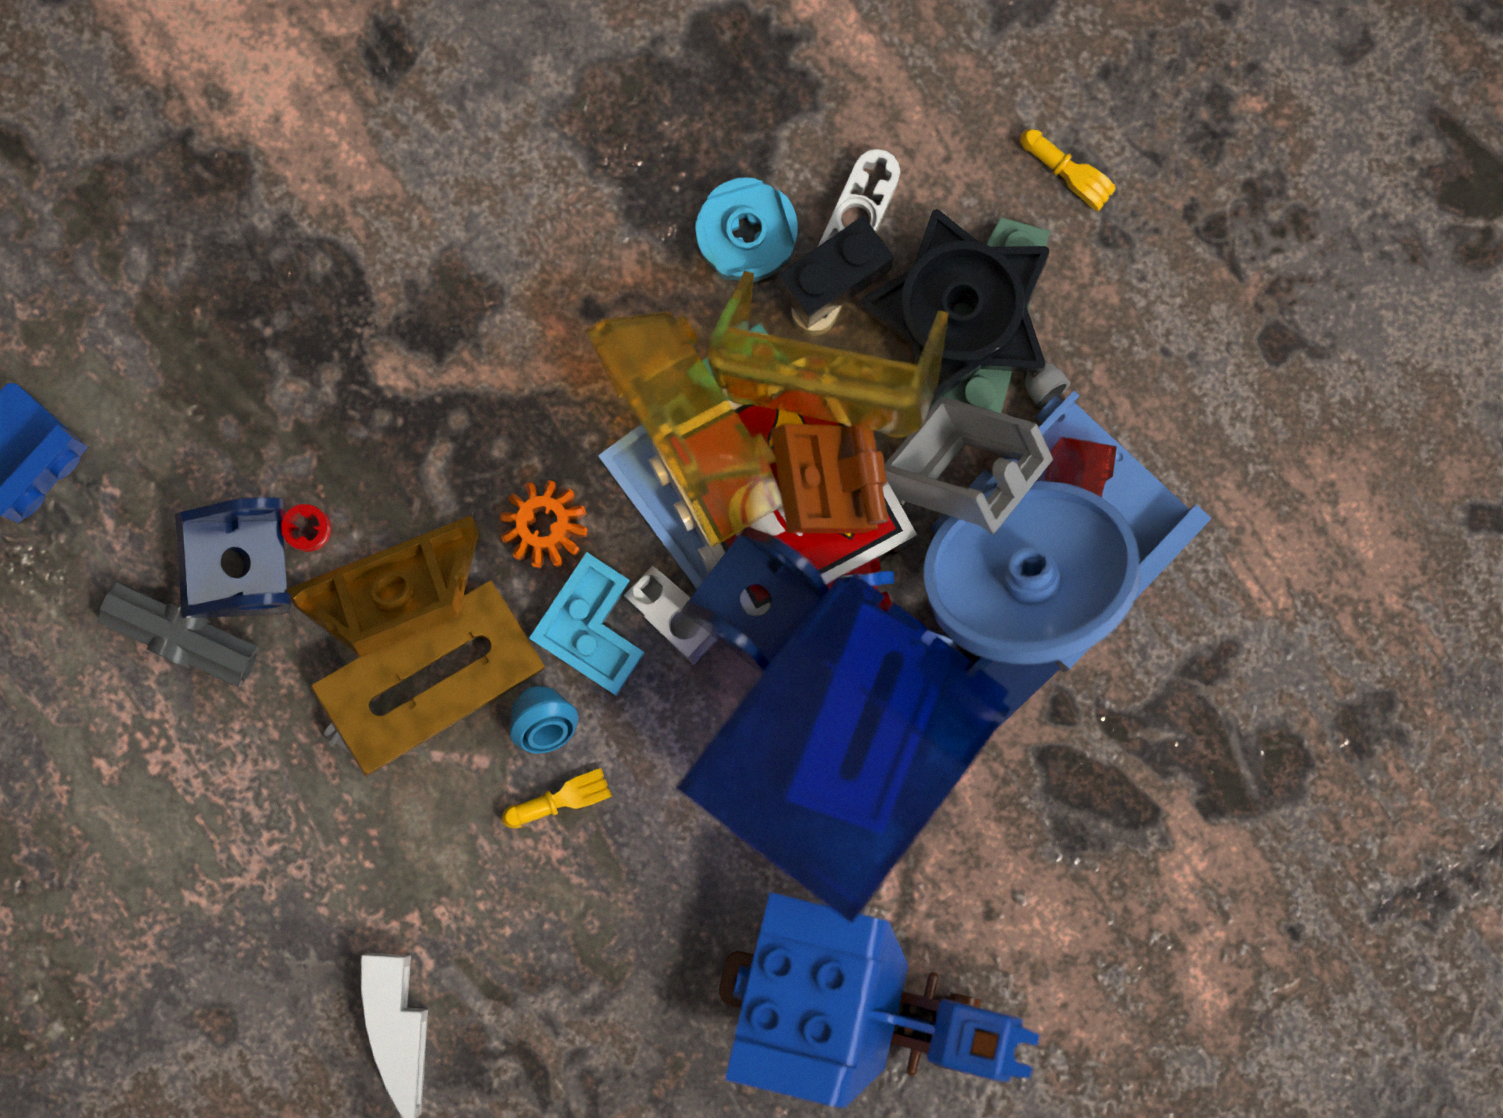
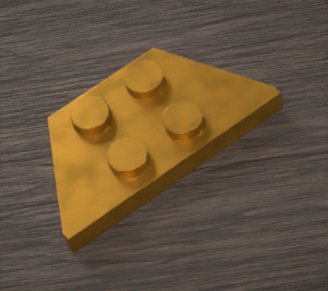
M472 515L286 590L288 594H291V601L295 608L358 656H362L458 617L479 531Z

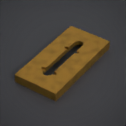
M490 580L463 596L458 617L362 655L311 685V690L362 773L367 777L544 671L545 665L494 583ZM483 637L490 643V651L484 657L477 659L415 696L410 701L405 702L383 716H376L370 711L369 703L372 699L471 640Z

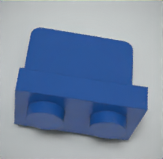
M8 383L0 390V516L20 523L24 518L31 516L42 505L46 493L58 480L65 478L76 468L80 462V456L88 449V446L28 392L15 383Z

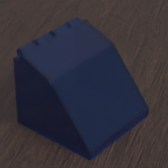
M854 574L848 583L839 577L676 786L677 790L850 923L864 909L972 765L1011 709L1003 702L1010 692L1007 688L980 668L972 678L964 673L971 661L938 636L933 639L930 645L922 641L921 638L928 628L895 603L892 604L886 613L881 610L878 605L885 596L857 574Z

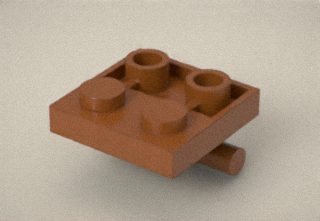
M870 416L851 419V426L782 424L771 429L787 533H866L878 529V524L888 521L883 486L888 484L883 453L876 449Z

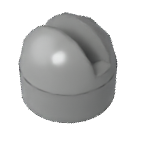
M1048 362L1045 363V370L1036 377L1031 372H1028L1025 379L1026 391L1039 408L1046 406L1054 396L1060 397L1071 384L1059 367Z

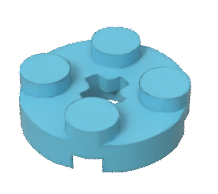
M737 178L719 185L707 197V201L703 204L696 220V239L703 259L720 277L740 282L760 281L777 273L792 258L797 240L798 223L790 200L781 191H776L773 187L763 184L761 180ZM748 218L751 225H760L762 231L755 234L753 242L745 243L743 238L734 237L732 231L739 228L740 219Z

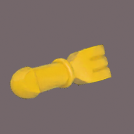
M1026 129L1021 133L1020 143L1027 153L1028 151L1050 167L1054 175L1060 174L1071 191L1085 201L1093 210L1099 212L1103 207V203H1106L1109 196L1115 191V185L1091 165L1072 162L1070 160L1072 156L1069 153L1065 154L1042 136V132L1035 129Z
M602 767L565 782L561 790L553 795L548 790L542 796L515 806L514 804L510 805L502 814L503 824L512 829L522 828V825L550 814L553 816L557 815V808L568 807L576 810L612 797L610 789L607 788L608 783L604 778Z

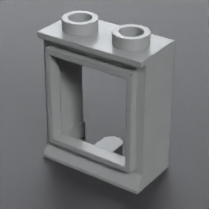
M941 396L885 463L887 481L900 504L904 505L905 502H909L979 525L994 535L1052 462L1053 457L1036 423ZM965 444L1018 460L1017 463L1004 458H998L995 461L992 474L998 487L987 500L982 491L972 488L964 489L936 480Z

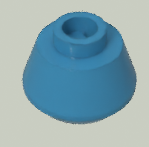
M541 686L530 687L524 690L512 705L510 738L515 746L527 752L536 754L551 752L562 747L572 738L579 722V715L576 708L555 689Z

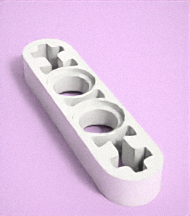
M874 149L860 156L818 247L845 228L841 217L851 207H860L867 211L871 220L870 225L877 231L897 188L900 175L899 163L892 154L885 150ZM877 163L886 166L884 175L890 178L889 181L880 180L875 187L872 199L881 200L878 206L866 196H862L869 178V174L863 170L865 168L874 169ZM853 189H856L862 195L851 193ZM843 304L832 311L826 319L822 318L808 329L791 307L792 321L796 328L804 334L811 336L822 335L831 329Z

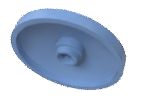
M1036 481L994 535L979 525L950 516L932 539L924 563V583L929 605L943 631L957 644L972 653L994 661L1013 664L1052 662L1067 658L1092 647L1110 634L1124 619L1135 600L1140 581L1137 542L1132 529L1122 514L1105 499L1088 490L1065 483ZM995 489L983 493L986 500L990 497V495L994 492Z

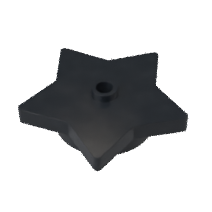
M935 209L931 213L913 267L861 300V309L911 344L924 400L927 404L934 403L980 369L1041 373L1045 370L1046 364L1028 312V307L1048 261L1049 249L1046 246L990 247L978 242L943 212ZM966 302L972 306L973 312L968 315H957L953 313V309L958 303Z

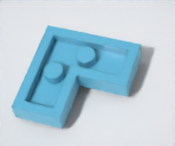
M586 552L529 639L617 696L645 654L644 651L603 625L631 583L630 580Z

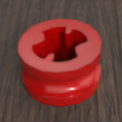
M298 504L290 508L284 515L281 531L285 541L293 548L303 552H315L329 541L331 523L327 515L316 506ZM301 516L309 521L317 517L319 526H314L313 529L318 531V534L314 539L309 540L304 536L296 539L293 530H299L295 522Z

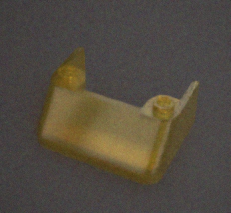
M743 272L709 341L708 363L717 388L723 396L736 404H753L881 431L892 437H905L922 428L939 381L949 312L938 311L919 364L913 365L749 331L754 273Z
M670 311L605 318L585 329L619 398L624 396L688 498L712 547H715L743 530L746 526H750L783 506L781 494L768 466L776 461L773 452L760 433L754 437L750 436L694 349L693 345L698 343L699 340L684 315L675 319Z

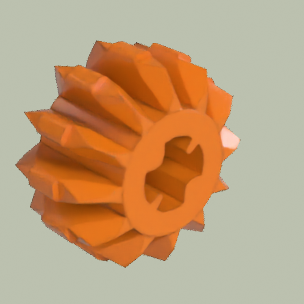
M547 481L543 496H539L534 483L529 482L525 485L529 500L524 502L514 493L508 497L511 504L518 509V513L502 512L500 520L507 525H514L516 527L505 531L501 538L505 544L520 541L513 551V556L519 561L525 558L533 549L531 565L534 568L540 569L542 567L545 553H549L555 567L562 566V557L558 551L560 548L564 547L574 556L580 552L578 546L569 539L570 535L586 537L588 534V529L585 526L571 523L583 518L587 514L586 509L582 505L568 508L575 498V493L571 489L563 491L555 499L557 486L554 481ZM541 513H546L549 519H552L554 515L557 516V522L550 525L552 534L545 537L538 530L534 534L531 531V527L538 524L537 515Z

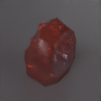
M1060 436L1050 451L1053 460L1047 467L1045 481L1077 486L1102 497L1105 482L1111 479L1114 474L1117 446Z

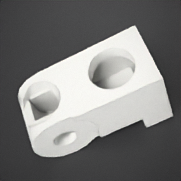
M651 566L624 595L654 628L693 665L718 640L681 611L690 597L654 566Z

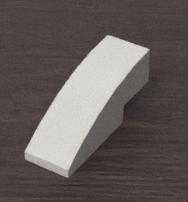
M367 953L362 955L361 992L365 1024L374 1059L386 1089L402 1118H418L421 1115L428 1009L407 1008L411 955Z

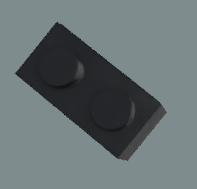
M863 215L778 275V289L808 329L891 271L894 256Z

